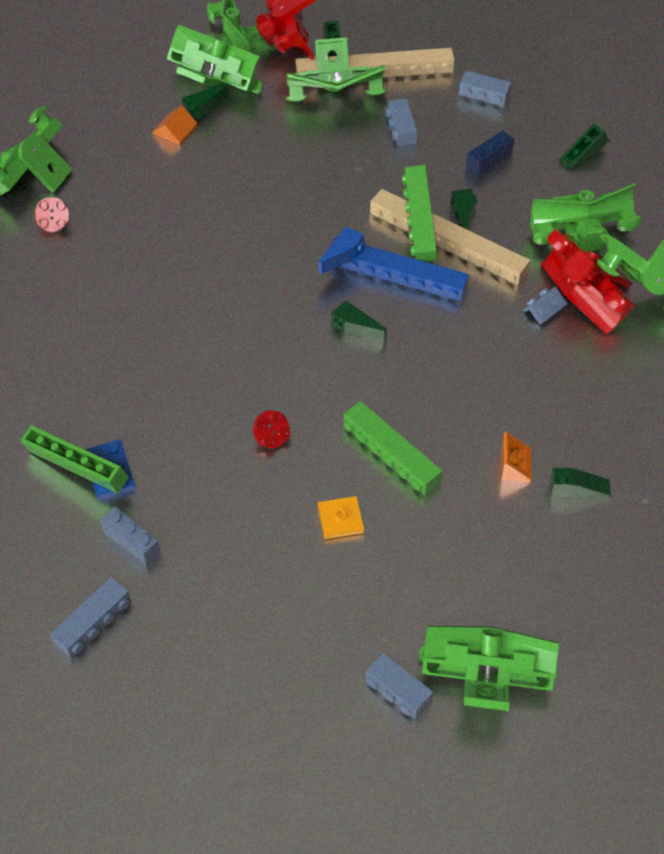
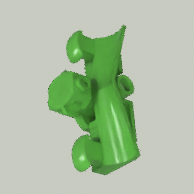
M631 184L612 193L601 194L600 198L595 200L594 193L589 190H583L579 194L554 197L552 200L534 199L529 225L534 234V243L539 245L550 244L547 241L549 234L555 229H564L565 234L572 236L573 240L582 250L590 252L591 250H600L605 244L601 236L602 234H608V232L601 223L618 221L617 229L619 231L626 232L637 229L641 224V216H636L634 212L633 193L636 184Z

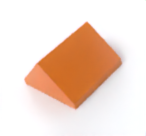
M180 106L163 119L154 129L153 134L181 145L196 128L197 122L183 106Z
M506 431L503 434L501 445V481L530 482L532 481L531 448Z

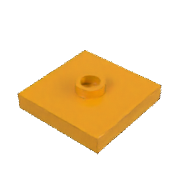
M357 496L318 502L324 539L364 533Z

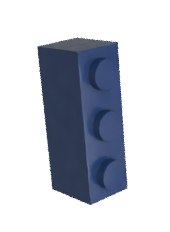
M502 130L467 153L466 168L478 177L513 153L514 138Z

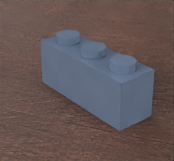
M465 71L460 81L459 95L504 107L510 95L511 82Z
M407 98L388 101L387 108H385V116L389 118L388 125L389 129H392V139L396 140L397 146L416 144L417 129Z
M114 507L101 519L104 533L147 566L161 553L158 540L118 508Z
M384 653L366 670L368 685L373 689L377 688L389 702H395L407 716L411 715L416 719L432 701L433 691Z

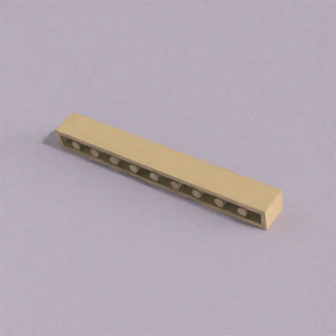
M452 48L348 55L349 68L380 67L385 65L383 78L453 73L454 68ZM329 56L328 58L334 60L336 56ZM316 57L312 60L310 58L296 59V73L317 70Z
M381 189L371 200L370 213L405 231H412V227H408L407 217H410V213H406L405 203L408 201ZM432 213L435 244L517 285L529 272V259Z

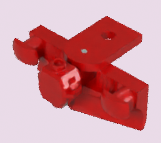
M266 0L265 4L270 13L267 12L257 16V30L268 45L272 46L274 44L281 53L284 54L286 50L295 46L312 60L314 59L313 52L306 44L309 42V34L302 25L301 20L303 19L302 10L317 0Z
M557 229L553 230L547 237V241L553 246V250L540 265L563 294L608 335L637 306L615 283L629 288L633 283L619 268L616 269V272L620 276H612L604 272L597 263V260L601 261L603 256L592 250L590 252L582 250L569 235L561 234Z

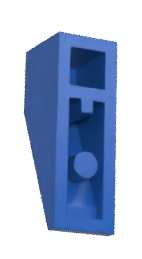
M345 227L319 260V273L324 274L354 259L365 248L364 234Z

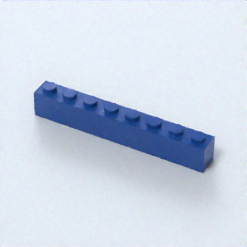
M367 245L354 259L340 265V267L459 301L464 296L469 279V274Z

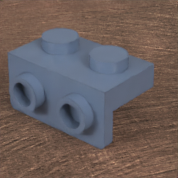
M556 287L551 289L545 288L538 293L540 296L537 299L533 297L526 302L528 306L523 311L530 310L537 322L542 324L567 305Z

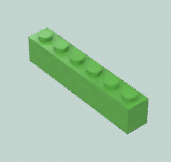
M425 165L405 167V174L402 175L403 185L407 186V188H404V197L408 199V202L405 203L406 213H410V217H407L408 227H412V231H409L410 242L413 241L414 243L411 246V255L415 256V259L424 262L436 261L437 253Z
M361 401L344 413V427L349 432H353L360 442L368 445L375 455L383 458L388 466L398 471V474L403 479L406 478L417 491L420 490L425 495L441 482L442 470Z
M32 425L20 440L29 452L117 494L129 478L121 466Z

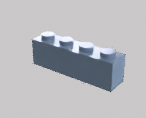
M110 577L50 633L53 644L69 658L80 653L88 641L96 638L105 625H109L120 611L128 607L131 601L129 591Z

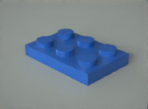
M121 439L84 449L121 466L129 478L118 494L136 489ZM93 482L98 500L118 495Z

